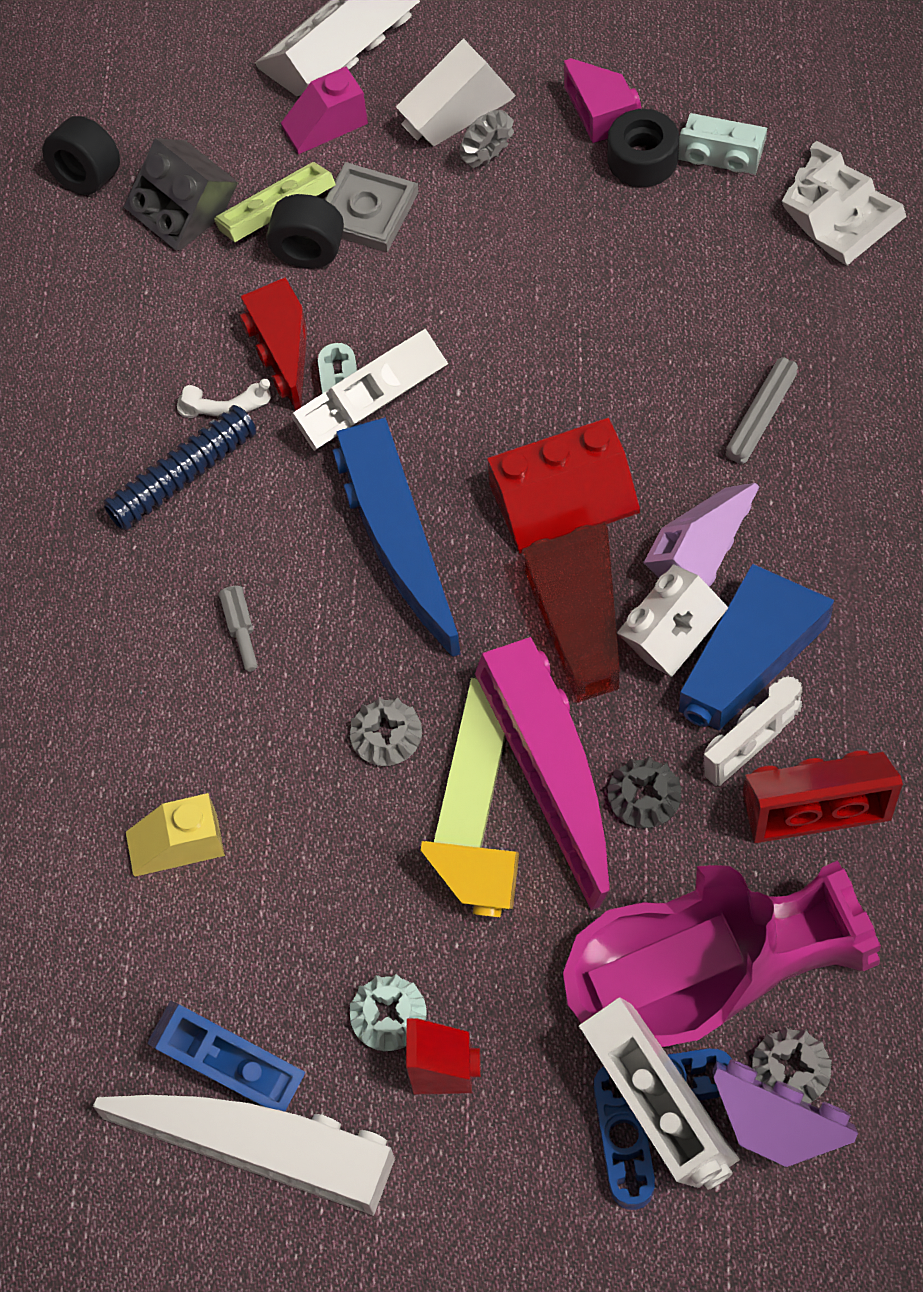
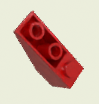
M284 277L242 295L241 300L245 313L240 314L239 318L248 338L255 335L259 342L255 347L265 368L272 366L275 372L272 380L281 399L288 397L295 411H297L302 406L307 328L302 305L288 280Z

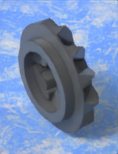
M650 756L645 760L636 761L630 758L624 766L619 769L615 768L608 784V801L612 811L626 824L638 828H652L664 824L674 816L681 802L682 794L679 777L675 776L667 763L661 764L656 762ZM655 780L653 794L657 799L645 795L641 800L638 799L635 802L637 788L633 783L645 786L648 782L651 783Z

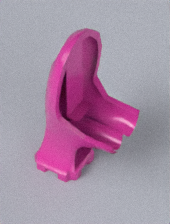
M838 861L822 867L818 876L802 890L780 897H770L760 892L751 891L742 874L731 866H697L695 891L667 903L642 902L607 910L577 934L563 971L567 1004L581 1024L620 997L634 1006L661 1047L700 1040L769 992L780 982L807 971L831 965H840L859 971L873 968L880 964L877 952L880 951L881 945L866 911L862 909L858 902L853 885L845 869L841 867Z

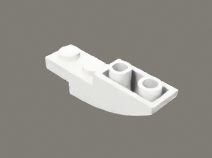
M424 329L293 412L291 417L315 451L337 436L336 431L352 427L448 363L427 330Z

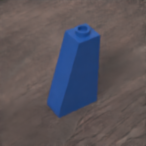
M752 564L680 692L679 712L683 713L687 720L697 726H710L720 731L826 629L831 619L834 600Z

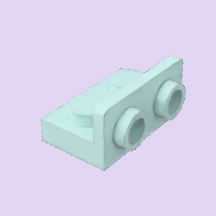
M690 113L686 127L682 128L680 132L678 160L756 175L766 141L767 128Z

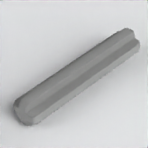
M785 357L777 359L727 446L726 456L729 460L735 461L738 464H744L748 461L797 375L798 365L794 361H789Z

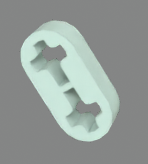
M343 343L329 344L318 355L322 394L357 371L354 352L348 345ZM341 360L343 373H334L333 361Z

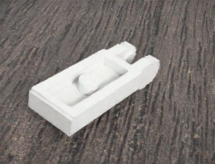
M783 676L782 679H778V683L775 682L769 687V697L757 708L755 706L748 708L739 718L737 726L725 736L718 735L709 743L704 752L705 777L715 786L722 785L775 738L794 719V715H798V712H801L802 687L798 679H795L794 676Z

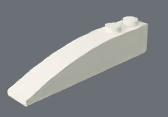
M168 1095L97 1097L93 1106L102 1119L373 1216L395 1161L391 1147L386 1146L387 1140L382 1136L366 1130H359L358 1136L340 1130L341 1124L320 1114H314L311 1120L300 1115L250 1103L206 1097Z

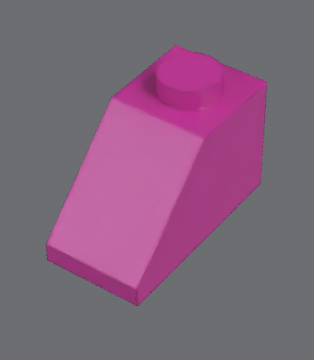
M572 58L564 60V87L592 143L608 139L611 125L622 114L635 109H641V102L636 89L629 88L622 74Z
M346 66L311 81L281 122L284 133L298 155L368 124L364 92Z

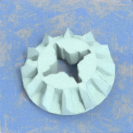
M397 974L392 977L376 975L366 985L359 986L356 996L350 1003V1022L356 1036L365 1045L380 1051H394L406 1047L407 1018L426 1020V1005L423 996L414 982L410 983L400 978ZM375 1000L379 1003L383 1002L385 1005H390L393 1001H399L395 1009L402 1024L396 1019L393 1021L389 1017L377 1022L376 1020L380 1013Z

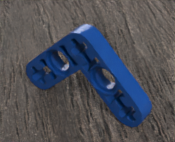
M710 1048L668 1054V1057L686 1082L687 1073L683 1065H691V1075L705 1072L707 1063H716L717 1061L728 1066L730 1059H732L726 1052ZM603 1066L594 1078V1097L609 1189L613 1200L620 1207L627 1210H637L645 1207L651 1201L655 1188L648 1137L623 1095L621 1098H613L611 1091H603L602 1088L609 1086V1078L611 1077ZM709 1077L693 1078L692 1085L694 1088L691 1090L699 1101L721 1097L717 1085L711 1084ZM620 1123L632 1125L638 1133L637 1142L629 1148L615 1146L609 1136L611 1129L615 1125ZM642 1155L643 1161L634 1160L633 1167L637 1181H645L646 1185L639 1188V1196L630 1197L627 1189H619L618 1187L619 1184L625 1183L626 1171L624 1161L614 1165L612 1159L628 1161Z

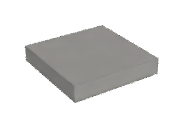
M345 162L335 180L336 185L330 189L325 199L334 205L343 216L344 229L341 238L388 252L419 192L418 183Z

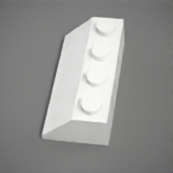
M329 0L258 59L255 64L259 70L295 96H300L311 81L345 66L348 70L359 61L356 55L364 48L369 51L379 45L386 38L383 32L390 26L394 29L405 23L412 16L409 10L419 3L420 0Z

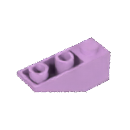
M756 483L726 487L662 527L644 564L659 578L674 564L699 575L710 587L716 579V572L726 552L734 543V536L743 518L751 509V503L759 486Z

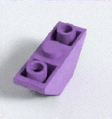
M730 1059L728 1066L716 1061L712 1070L713 1078L740 1146L788 1167L855 1142L858 1131L854 1124L848 1122L851 1116L848 1112L827 1102H823L820 1108L802 1101L804 1093L784 1082L776 1081L774 1087L756 1080L758 1072L738 1061Z

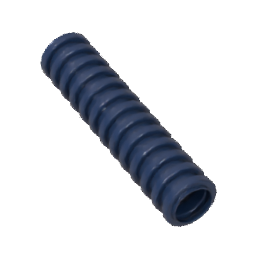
M232 405L229 408L228 414L223 412L219 415L218 422L212 420L208 423V429L202 427L198 430L199 436H190L188 444H179L177 452L171 450L167 453L166 460L160 458L156 461L157 467L149 466L146 469V475H137L135 483L129 481L125 484L124 491L118 489L114 492L115 498L107 497L103 500L104 508L112 521L120 529L127 531L131 528L130 523L132 521L138 523L142 520L141 515L143 513L149 515L152 512V506H161L163 498L170 499L173 497L174 490L179 492L184 489L183 483H192L195 474L201 476L205 473V467L210 469L215 466L214 460H223L226 451L232 453L236 450V444L241 446L246 442L245 437H254L256 435V427L246 411L237 405Z

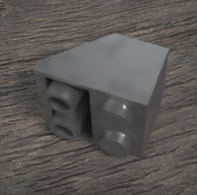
M155 138L124 208L172 248L182 250L212 226L217 215L225 212L239 182L186 140Z

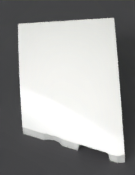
M816 141L810 148L811 158L805 168H799L795 176V182L788 188L782 203L797 224L821 248L838 261L848 265L906 217L903 204L875 191L872 178L846 166L841 152Z

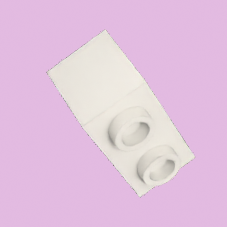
M673 564L666 573L660 576L655 587L643 602L631 611L627 621L617 634L648 665L672 677L726 612L728 607L699 575Z

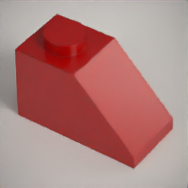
M407 1018L406 1068L413 1094L472 1093V1078L481 1077L480 1048H472L469 1032L418 1018Z

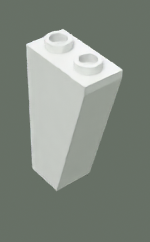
M619 997L579 1025L675 1180L697 1188L705 1185L707 1190L728 1179L733 1174L729 1167L740 1159L634 1006Z

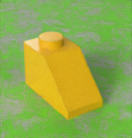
M422 841V853L461 903L474 905L473 914L501 917L502 908L513 909L519 861L518 852Z

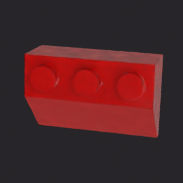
M609 417L487 458L489 485L519 554L640 513V506L626 454Z
M861 750L848 753L842 759L824 761L821 758H811L800 762L794 767L778 769L776 766H764L757 768L751 774L745 775L743 797L754 844L891 821L903 783L901 775L884 752L869 754L868 751Z

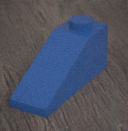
M171 1000L147 1042L148 1045L258 1104L284 1112L306 1073Z

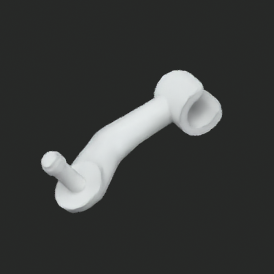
M262 379L260 383L251 384L246 391L229 401L202 399L203 392L198 387L188 385L184 387L182 395L178 398L177 410L180 415L186 418H194L199 414L219 417L223 412L228 414L229 408L232 405H237L248 413L269 402L271 398L268 389L270 382L267 379Z

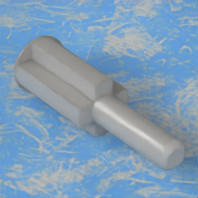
M230 586L221 590L218 597L221 599L230 636L237 638L244 668L246 671L251 672L258 665L249 636L253 632V626L244 597V589L241 586Z

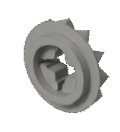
M493 110L476 119L467 129L461 142V159L475 168L480 164L487 165L494 156L499 157V152L502 148L508 146L507 140L514 133L512 129L514 120L503 110Z
M378 697L376 702L369 705L362 704L359 713L355 718H351L349 736L355 752L363 760L378 766H391L405 761L416 751L421 741L422 727L413 706L409 707L403 704L398 697L395 700H384ZM381 718H386L390 727H398L391 730L389 745H386L385 739H382L380 732L373 733V731L380 729Z
M784 1027L778 1032L767 1034L754 1052L752 1068L758 1072L755 1079L774 1087L776 1081L784 1082L785 1066L779 1063L778 1060L780 1058L788 1060L791 1054L799 1050V1057H801L799 1065L805 1068L806 1071L805 1073L796 1071L794 1076L790 1077L788 1085L804 1093L802 1098L804 1102L811 1103L819 1098L827 1088L831 1076L832 1060L824 1048L823 1041L816 1040L806 1029L798 1031Z

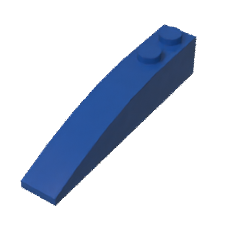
M386 417L336 431L339 448L333 449L332 452L338 473L347 472L350 483L343 484L350 509L358 507L362 522L378 558L397 590L422 624L452 657L460 655L458 632Z

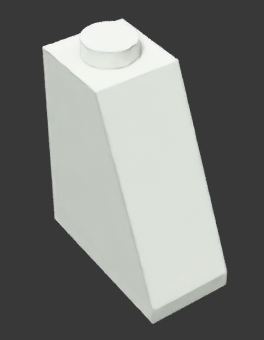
M463 38L396 108L406 117L401 123L402 126L417 141L424 136L433 146H436L471 125L482 115L508 103L516 95Z

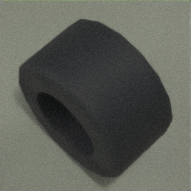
M635 109L625 112L615 119L608 132L607 163L612 174L621 182L633 187H650L661 184L668 179L676 169L678 162L679 131L674 121L666 114L653 109ZM646 145L653 147L654 149L643 151L636 150L632 147Z
M72 116L65 120L45 139L42 146L43 160L50 173L65 188L80 195H91L98 191L117 172L120 166V154L115 141L103 127L84 116Z
M306 194L285 196L276 203L272 211L266 236L268 248L277 258L287 264L309 269L325 267L333 262L338 254L344 229L343 216L334 205L322 198Z

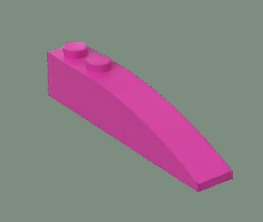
M529 637L482 653L475 676L592 911L601 906L610 891L606 842L598 797L585 751L569 713L570 705L568 698L562 689H557L550 676V664L545 653L538 651L532 638Z

